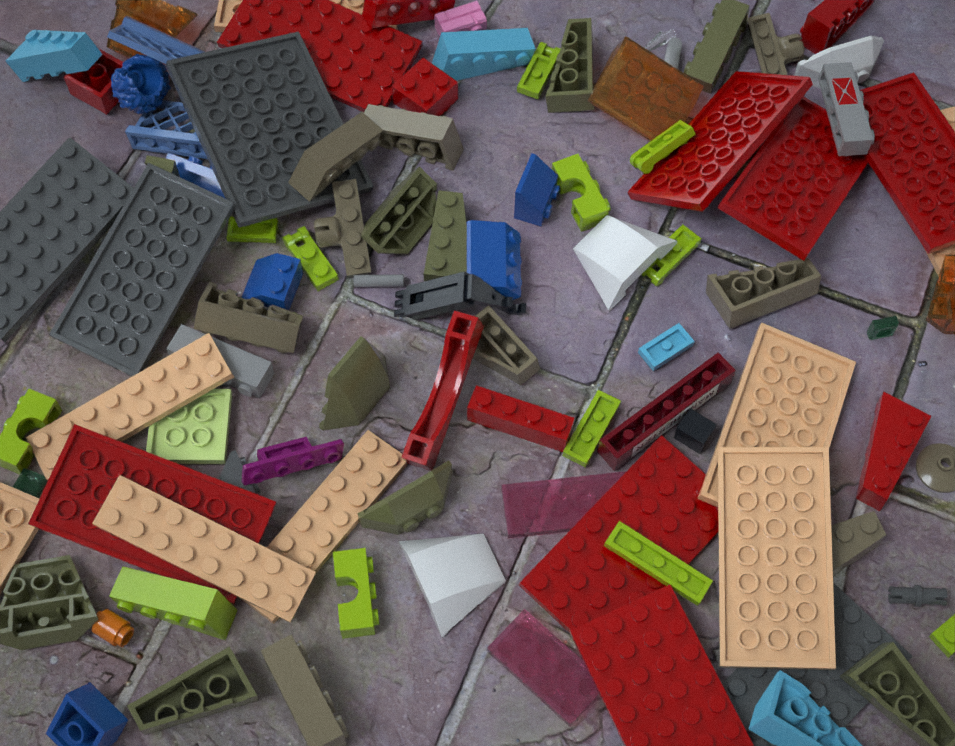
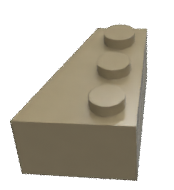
M489 305L475 316L480 319L484 328L473 356L474 360L519 385H522L540 370L536 356Z

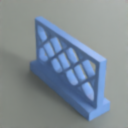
M128 16L124 17L122 25L109 30L107 36L164 64L168 60L204 53V51Z
M163 100L162 104L156 108H163L165 110L154 115L152 114L154 110L143 113L136 125H129L125 131L132 149L207 159L196 132L185 133L194 129L192 123L189 122L183 126H178V123L189 119L182 102ZM178 111H185V113L180 114L174 118L172 116V114ZM167 116L170 117V119L165 122H162L160 124L157 123V121L162 118H165ZM151 123H154V124H155V126H153V127H151V128L144 127V126H147V125H149V124H151ZM171 126H175L176 128L172 131L165 130Z

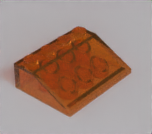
M625 36L613 49L588 102L644 138L652 141L679 120L686 121L704 86Z

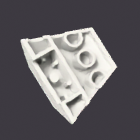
M606 215L573 250L610 312L626 295L625 290L657 258L661 260L677 244V241Z
M484 534L399 541L409 566H411L431 610L432 618L441 638L459 621L466 618L467 614L478 604L483 603L506 582Z

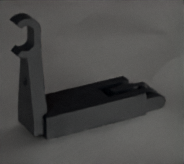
M465 271L408 285L406 289L395 292V298L400 300L395 301L394 307L402 309L394 310V317L407 316L418 320L474 307V304L489 305L491 308L499 309L510 315L526 313V303L513 304V297H504L481 278Z

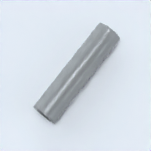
M404 274L354 275V287H404Z

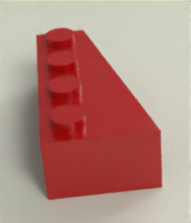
M824 0L807 14L806 21L800 30L802 38L800 41L803 42L806 49L814 54L832 47L873 5L874 0Z
M884 391L876 404L870 439L865 453V462L856 495L857 500L878 511L882 509L931 418V415Z

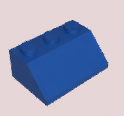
M467 221V273L478 276L504 297H513V300L521 297L522 259L520 256V232L506 222Z

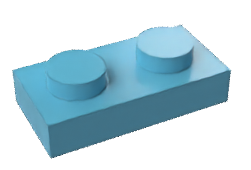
M678 323L640 347L638 354L652 371H655L691 348L695 341Z

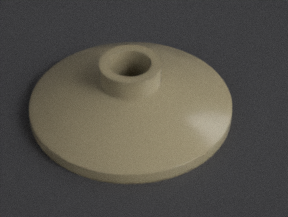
M942 443L931 444L925 447L917 456L915 464L919 479L925 486L941 493L954 492L955 448ZM941 461L947 463L949 467H944Z

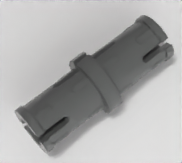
M914 585L913 587L889 586L888 592L891 593L888 594L889 604H913L914 607H921L922 604L947 605V600H944V598H947L946 588H922L921 585Z

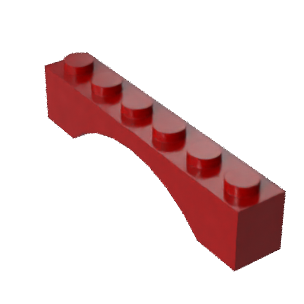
M458 311L453 312L445 334L442 357L432 391L420 418L409 434L401 457L410 465L429 471L434 469L484 328L478 317Z

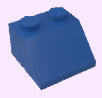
M533 153L530 155L515 191L514 219L541 227L544 219H549L553 205L550 204L552 199L557 200L560 186L557 185L558 175Z
M278 253L256 260L241 298L250 299L253 297L261 300L265 307L269 308V306L275 305L290 310L303 276L301 260Z
M90 682L65 695L45 734L57 746H112L121 735L128 719Z

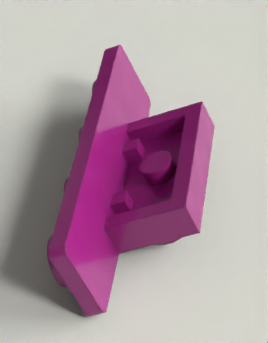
M302 437L257 449L259 461L243 465L241 481L244 486L253 483L257 484L271 478L283 477L293 472L309 470L312 467L327 463H334L342 459L344 442L342 439L311 446L308 438Z

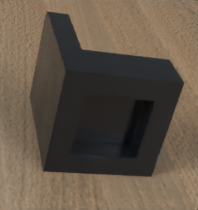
M690 408L677 426L674 439L701 454L706 441L716 428V423Z

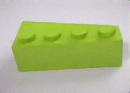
M123 566L109 595L117 603L116 607L124 612L132 613V611H136L145 617L157 618L222 640H226L238 611L217 589Z

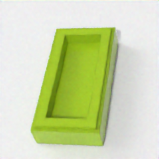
M230 217L226 236L227 242L276 243L278 219L273 218L239 228L235 218Z

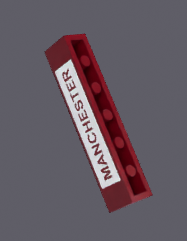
M719 352L601 438L598 454L616 471L656 441L661 435H664L680 423L690 408L696 411L732 383L736 370Z

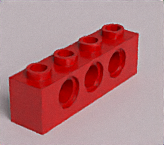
M365 0L362 16L372 28L434 20L435 14L453 9L456 0Z

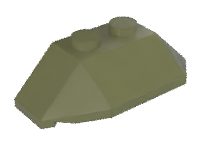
M418 167L393 189L368 219L361 237L378 254H408L433 223L437 183L421 167Z
M450 460L359 512L358 519L360 525L363 528L400 535L403 532L413 531L426 518L433 519L438 516L445 506L452 477V463Z

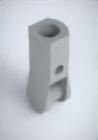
M671 38L665 52L661 77L668 80L675 79L677 75L682 42L678 38Z

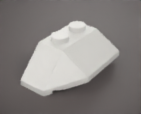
M868 36L827 48L813 55L808 60L804 59L798 62L794 76L810 77L813 83L812 86L821 89L818 78L824 64L852 62L854 72L858 74V83L864 82L871 74L884 40L882 37Z

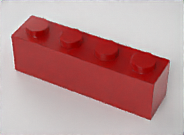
M477 385L467 406V421L563 452L567 446L574 428V417Z

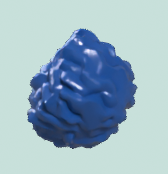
M139 54L124 61L122 68H117L111 76L113 97L118 99L120 107L128 108L130 111L133 110L137 114L156 110V107L162 104V99H164L168 90L171 89L166 66L154 58Z

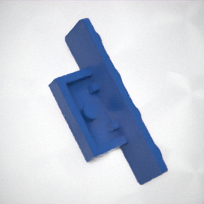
M167 154L166 159L175 160L180 178L225 198L211 166L202 165L204 160L189 156V159H185L174 154Z

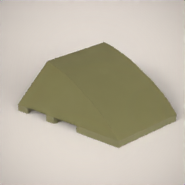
M362 336L359 337L328 374L325 397L328 398V402L322 408V413L326 416L319 424V428L323 431L360 425L390 388L385 355Z
M70 555L14 565L4 588V597L0 604V644L19 650H26L76 641L99 620Z

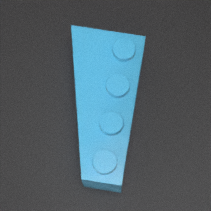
M528 28L441 32L432 64L457 81L528 65L535 52V46Z
M32 30L25 36L26 40L6 60V63L22 82L29 81L31 76L37 80L44 77L43 74L48 73L54 77L64 71L66 74L87 71L103 54L86 32Z

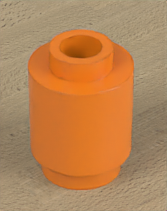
M110 609L96 613L99 620L92 625V633L113 646L124 647L134 634V628L131 627V623Z

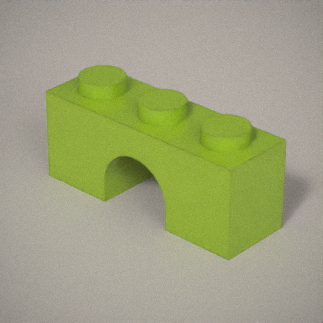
M575 154L552 163V170L558 175L557 185L560 186V194L577 192L582 195L580 198L572 200L571 214L580 231L583 232L594 228L606 215H609L611 207L606 198L603 199L597 180L592 179L587 162L582 161L579 154Z
M28 389L26 394L20 397L15 412L5 421L3 431L0 434V467L19 475H24L35 455L30 443L23 441V438L28 431L35 428L41 429L57 420L62 409L56 399L32 389Z
M366 548L333 552L337 586L349 585L358 590L354 600L338 604L342 639L375 635L374 626L379 625L378 608L372 609V599H377L375 582L370 583L369 573H374L372 556L367 557Z

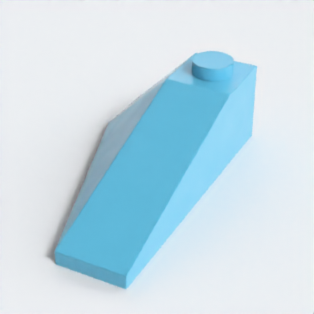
M781 670L777 672L756 704L749 730L776 746H862L845 727H839L828 716L831 712L824 705L820 708L809 696L811 692L802 683Z

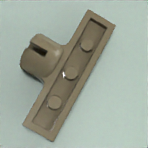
M770 13L748 18L747 25L761 73L787 75L786 64L804 59L805 49L803 42L799 41L802 39L800 34L795 33L778 37L775 34Z
M356 179L332 182L336 214L331 217L318 218L314 221L317 245L320 248L340 246L342 248L347 278H353L354 275H372L367 243L361 237L364 224Z

